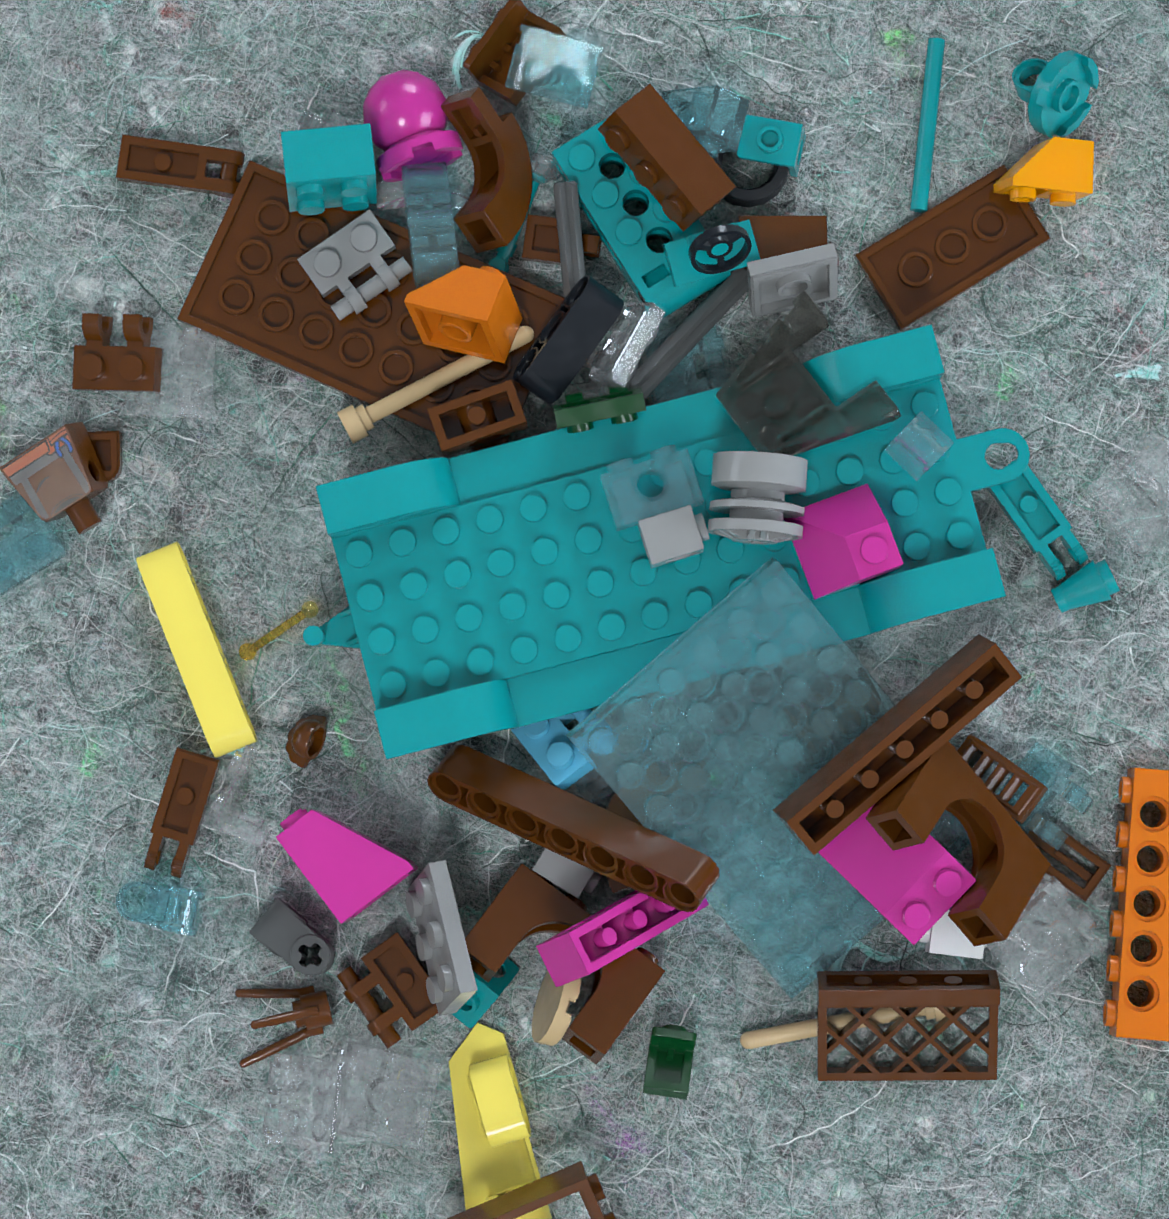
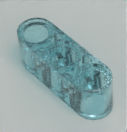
M445 161L401 166L415 288H420L459 268L448 172Z

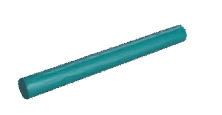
M936 37L928 38L910 204V211L925 213L928 210L945 50V39Z

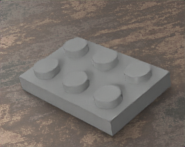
M446 860L428 863L406 893L408 914L411 918L416 919L419 934L416 936L417 953L421 961L426 960L429 977L426 980L428 998L432 1004L436 1003L439 1016L456 1013L478 990Z

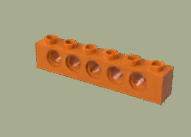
M1127 769V777L1121 776L1118 791L1119 803H1125L1124 821L1117 822L1115 844L1116 847L1122 848L1121 866H1114L1112 889L1113 892H1119L1118 910L1111 911L1109 920L1110 937H1116L1115 955L1109 954L1106 963V980L1113 982L1112 998L1111 1000L1105 999L1103 1025L1109 1026V1035L1114 1037L1169 1041V770ZM1146 802H1153L1160 810V820L1153 827L1146 826L1140 818V810ZM1145 846L1151 847L1157 854V864L1148 872L1142 870L1137 863V854ZM1145 890L1153 896L1154 908L1150 914L1141 916L1134 908V899L1139 892ZM1144 935L1151 943V952L1146 959L1138 961L1131 953V943L1136 937ZM1142 980L1148 988V997L1142 1004L1133 1005L1128 999V988L1133 982Z

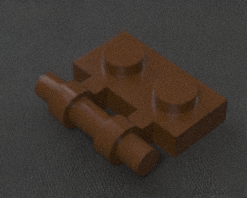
M399 932L361 958L371 972L362 980L351 966L337 975V978L346 989L343 994L349 1003H356L369 1022L366 1027L373 1037L378 1035L387 1049L402 1039L392 1025L399 1018L402 1017L411 1031H414L438 1013L436 1003L432 1004L427 994L426 980L429 975ZM378 984L394 1005L385 1013L369 992Z

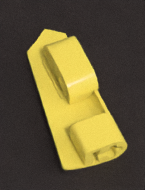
M477 1022L449 1060L465 1210L540 1179L529 1139L531 1137L530 1123L505 1035L498 1030ZM545 1205L515 1219H552L549 1206Z

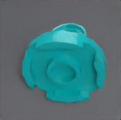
M1068 50L1059 53L1049 62L1039 58L1022 61L1013 70L1012 80L1018 97L1024 102L1029 103V122L1034 130L1053 138L1052 135L1055 134L1060 137L1068 136L1087 116L1092 105L1085 101L1089 95L1090 86L1095 89L1098 88L1099 75L1098 67L1092 58L1076 51ZM1039 75L1034 86L1022 84L1028 77Z

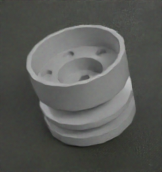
M723 451L713 453L711 485L731 491V498L710 501L709 510L729 514V518L709 519L708 533L724 536L735 542L770 545L783 541L802 539L803 526L785 522L783 518L804 516V507L785 502V495L806 491L808 460L802 457L771 452Z

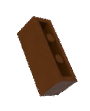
M651 84L647 85L616 109L598 128L605 137V141L610 149L620 155L633 171L636 180L650 191L662 206L666 216L674 221L683 232L716 206L736 187Z

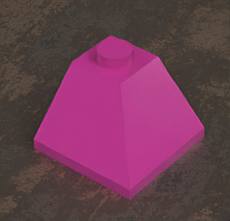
M868 484L805 506L803 517L783 518L785 522L803 526L802 539L793 540L792 543L814 600L897 570L904 564L888 521Z

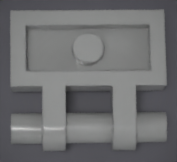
M370 209L297 259L323 298L337 288L344 297L330 306L339 320H342L354 311L356 314L360 313L368 307L366 305L368 301L385 289L389 292L400 285L399 280L412 272L404 257H401L390 266L383 260L382 257L396 249V247ZM371 266L376 275L358 288H355L350 279Z

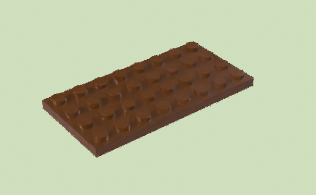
M250 160L177 319L179 322L371 405L467 355L423 344L404 303L406 295L463 265L479 269L482 266H493L374 215L396 247V249L382 257L383 260L390 266L401 257H404L412 272L399 280L400 285L389 292L385 289L366 303L368 307L360 313L356 314L354 311L342 320H339L330 306L344 297L337 288L323 298L297 259L366 211H346L342 207L325 208L323 213L317 215H301L298 211L289 212L285 175ZM369 266L350 279V282L355 288H358L374 277L376 273ZM499 270L506 275L521 312L522 321L519 327H531L534 331L533 340L510 352L505 364L492 361L390 415L436 434L427 411L428 408L511 379L523 410L530 391L513 379L514 371L562 304L564 298ZM511 435L476 446L470 450L475 452L508 443Z

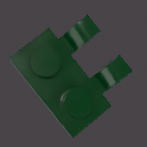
M621 383L608 386L609 394L583 399L582 392L564 395L566 403L553 406L557 429L567 427L568 433H578L593 429V421L611 418L612 424H621L637 420V412L646 411L643 392L641 388L627 390L626 384Z

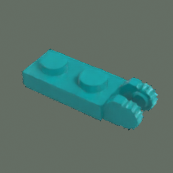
M1029 466L1015 480L987 488L1034 554H1038L1044 566L1056 580L1066 576L1063 564L1048 547V544L1060 537L1068 554L1074 561L1081 565L1088 560L1086 551L1070 530L1072 528L1071 524Z

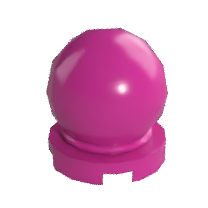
M403 69L381 76L368 90L363 104L364 124L370 123L372 142L375 146L385 151L376 161L385 182L412 179L411 170L430 165L433 173L452 164L463 155L461 149H463L462 141L458 132L446 130L449 119L441 108L442 103L446 100L436 81L415 71Z

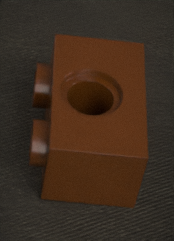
M512 379L427 409L444 457L528 429Z

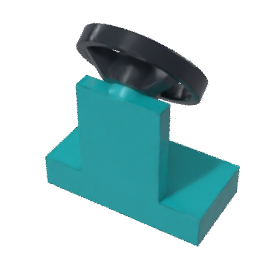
M749 219L738 223L733 222L715 226L706 231L662 244L674 287L747 267V262L760 260Z

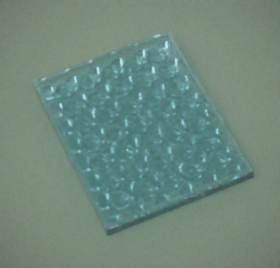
M771 557L567 733L566 736L646 829H651L707 855L716 863L720 876L705 899L791 999L817 978V971H825L885 919L819 853L813 855L802 846L773 811L775 807L894 707L895 704L777 559ZM945 810L930 835L955 858L971 843L960 821L952 813Z

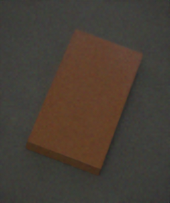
M1005 165L1000 166L855 255L856 262L900 331L1049 241V235L1028 202L1010 201V195L993 193L994 184L1008 171Z

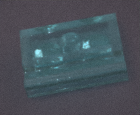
M521 24L520 31H522L519 44L516 43L505 87L587 109L599 67L596 66L598 54L603 52L604 47Z

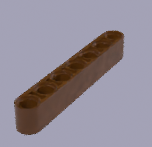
M453 746L428 776L429 788L442 801L684 912L697 910L720 876L718 866L707 855L468 746Z

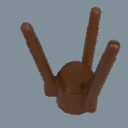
M314 985L303 988L237 989L235 991V995L238 998H300V1000L292 1002L293 1011L253 1020L250 1024L252 1029L296 1021L297 1028L306 1026V1028L240 1060L239 1065L242 1068L259 1062L308 1037L324 1034L323 1027L333 1024L326 990L315 992Z

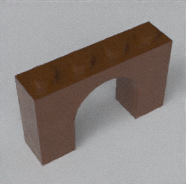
M948 741L877 801L867 815L866 820L893 851L925 843L945 810L952 813L960 821L971 843L973 855L971 875L977 881L955 902L948 916L975 947L1003 941L1008 938L1051 863L1016 823L1009 811L1002 806L987 788L983 780L977 776L962 758L957 749Z
M521 864L465 938L473 971L489 983L521 941L538 933L559 934L591 916L586 912V905L571 894H562L551 885V881L532 870L534 867L529 869L524 864ZM638 947L593 972V986L589 998L570 1023L562 1040L594 1064H597L608 1052L664 974L665 970L658 966V959L646 949Z

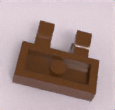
M82 313V331L87 341L86 345H74L72 389L79 391L160 393L162 348L150 347L153 318L143 317L140 314H123V334L127 341V346H110L113 317L95 313Z

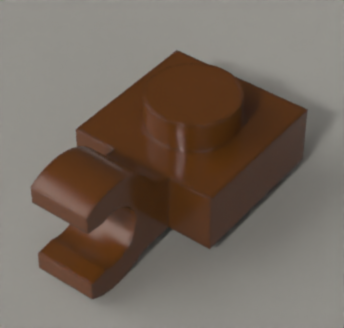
M528 214L522 252L523 260L561 265L556 218ZM582 234L584 257L599 258L602 243L600 236Z

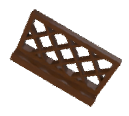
M817 971L818 1081L997 1080L998 1007L1000 1006L1001 991L997 971ZM925 1007H937L946 1017L929 1031L915 1016ZM948 1007H955V1008L953 1009V1011H951ZM970 1007H988V1019L975 1030L960 1018ZM827 1008H847L856 1017L839 1031L827 1020ZM879 1008H892L901 1016L885 1031L869 1018ZM907 1023L923 1036L908 1051L892 1038ZM954 1023L968 1037L951 1051L937 1037ZM861 1024L866 1025L878 1036L863 1051L847 1039ZM827 1032L833 1037L828 1043ZM988 1032L986 1042L982 1036ZM930 1043L945 1056L935 1066H922L914 1058ZM976 1043L987 1053V1066H967L959 1057ZM839 1044L855 1056L845 1067H827V1055ZM884 1044H887L900 1056L890 1067H879L870 1059Z

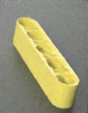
M177 541L137 557L136 562L214 757L218 758L257 742L253 725L180 544Z

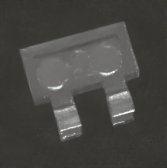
M629 302L624 313H620L608 330L612 334L603 350H594L582 366L583 368L592 369L588 377L599 386L624 388L625 384L636 374L638 361L645 348L656 338L659 331L658 325L666 312L653 302Z

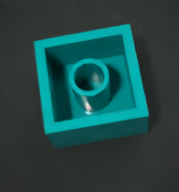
M370 123L281 132L289 212L298 211L301 215H317L323 213L325 208L342 207L346 211H359L368 208L369 204L377 203L376 170Z

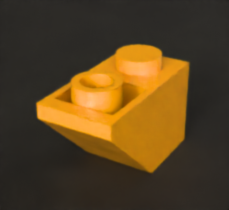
M1053 137L1034 145L994 184L993 193L1010 195V201L1033 202L1036 201V198L1050 199L1049 204L1052 206L1068 207L1076 205V200L1093 194L1094 141Z

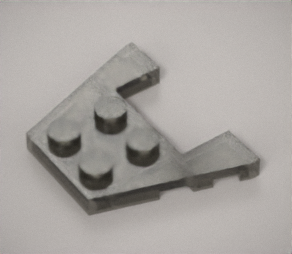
M805 291L798 294L793 300L794 308L784 320L778 319L769 329L770 337L756 354L750 352L716 394L721 406L756 452H771L793 456L895 421L901 417L898 407L876 380L839 406H835L793 353L795 349L829 326L824 314Z

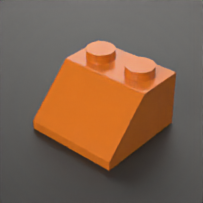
M463 265L408 293L404 300L423 344L504 364L522 321L521 312L506 275L489 266H482L479 269Z

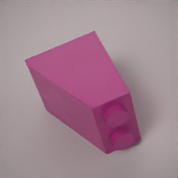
M298 809L280 823L284 831L276 836L277 840L341 924L352 920L418 869L412 860L319 810L307 812L306 809Z

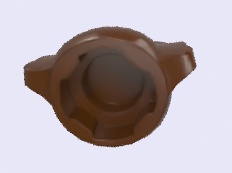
M310 715L307 718L298 720L295 727L289 731L288 742L285 748L291 762L301 768H306L310 760L318 756L326 739L327 717Z

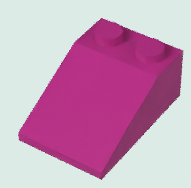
M870 807L818 853L900 934L915 945L977 880L931 835L928 836L925 843L893 851L866 820L867 815L872 809Z

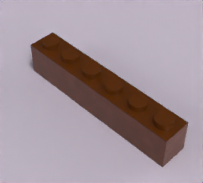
M978 634L773 809L774 813L798 842L810 853L816 855L1018 682L1022 676L996 643Z

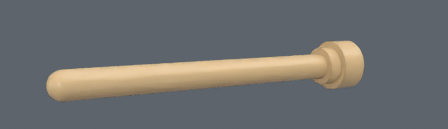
M519 327L509 353L533 340L534 331L531 327ZM466 355L365 408L363 404L356 408L352 404L338 411L337 414L354 444L369 436L367 431L375 428L373 423L489 364L492 360Z
M925 1007L915 1016V1018L926 1016L927 1020L935 1019L936 1023L946 1017L937 1007ZM879 1008L869 1018L877 1025L895 1022L901 1016L892 1008ZM851 1012L827 1016V1020L836 1029L841 1031L856 1016ZM817 1018L747 1031L741 1035L740 1043L745 1049H754L817 1037ZM861 1024L857 1029H859V1028H864V1027H867V1026L864 1025V1024Z

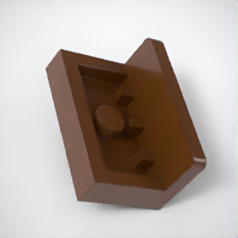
M509 0L504 8L498 11L493 23L480 41L471 48L468 57L463 63V67L479 86L517 107L567 36L561 28L530 12L521 0Z

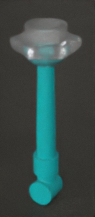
M534 152L530 158L532 194L529 210L539 185L546 184L552 180L557 181L561 175L554 170L557 164L554 160ZM525 220L507 246L497 248V256L490 260V266L506 273L509 272L508 261L510 257H513L517 248L515 244Z

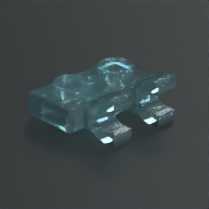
M1036 741L1018 767L1044 784L1048 790L1022 825L1017 821L1016 823L1026 835L1029 831H1032L1058 851L1068 836L1062 832L1061 827L1045 818L1042 813L1056 795L1083 815L1090 808L1094 800L1088 796L1089 793L1069 780V777L1075 770L1072 765ZM1012 775L1008 778V780L1005 782V784L1002 786V788L996 795H999L1006 784L1012 778ZM1022 783L1008 803L1014 806L1028 786Z

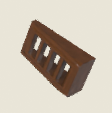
M972 734L967 736L957 750L980 778L984 776L993 763L997 765L984 784L1002 806L1009 811L1012 818L1021 825L1048 790L1044 784ZM1007 774L1012 775V778L1001 793L996 795L994 792ZM1022 783L1028 786L1014 806L1010 805L1008 802Z

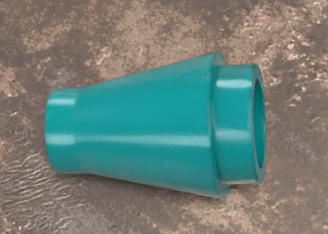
M1105 559L1094 563L1093 560L1059 586L1050 589L1061 613L1070 609L1112 600L1110 595L1120 591Z

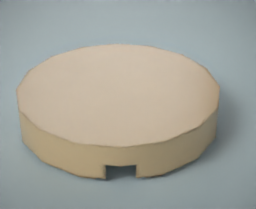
M547 971L539 989L533 1011L531 1028L534 1042L554 1046L562 1039L572 1019L570 1018L572 1014L567 1013L570 1002L575 1003L579 997L581 978L556 987Z

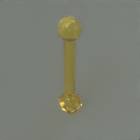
M313 601L305 602L301 607V611L252 644H242L239 648L240 657L246 661L253 660L257 655V651L303 619L315 617L318 614L317 604Z

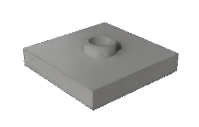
M834 243L747 262L748 296L752 317L838 298V256Z

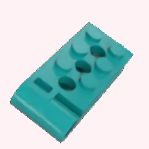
M604 119L552 151V164L563 181L572 180L577 183L579 207L597 235L600 236V240L643 308L646 309L650 317L657 323L725 281L731 273L726 272L674 287L665 252H653L647 246V242L654 237H662L671 242L706 230L698 219L683 232L674 221L666 216L660 203L646 187L636 180L633 171L620 155L611 150L607 145L605 137L598 130L606 121ZM608 164H616L623 169L624 173L618 178L609 179L602 175L600 171ZM637 200L644 203L647 210L642 215L633 216L628 214L623 207L628 202Z

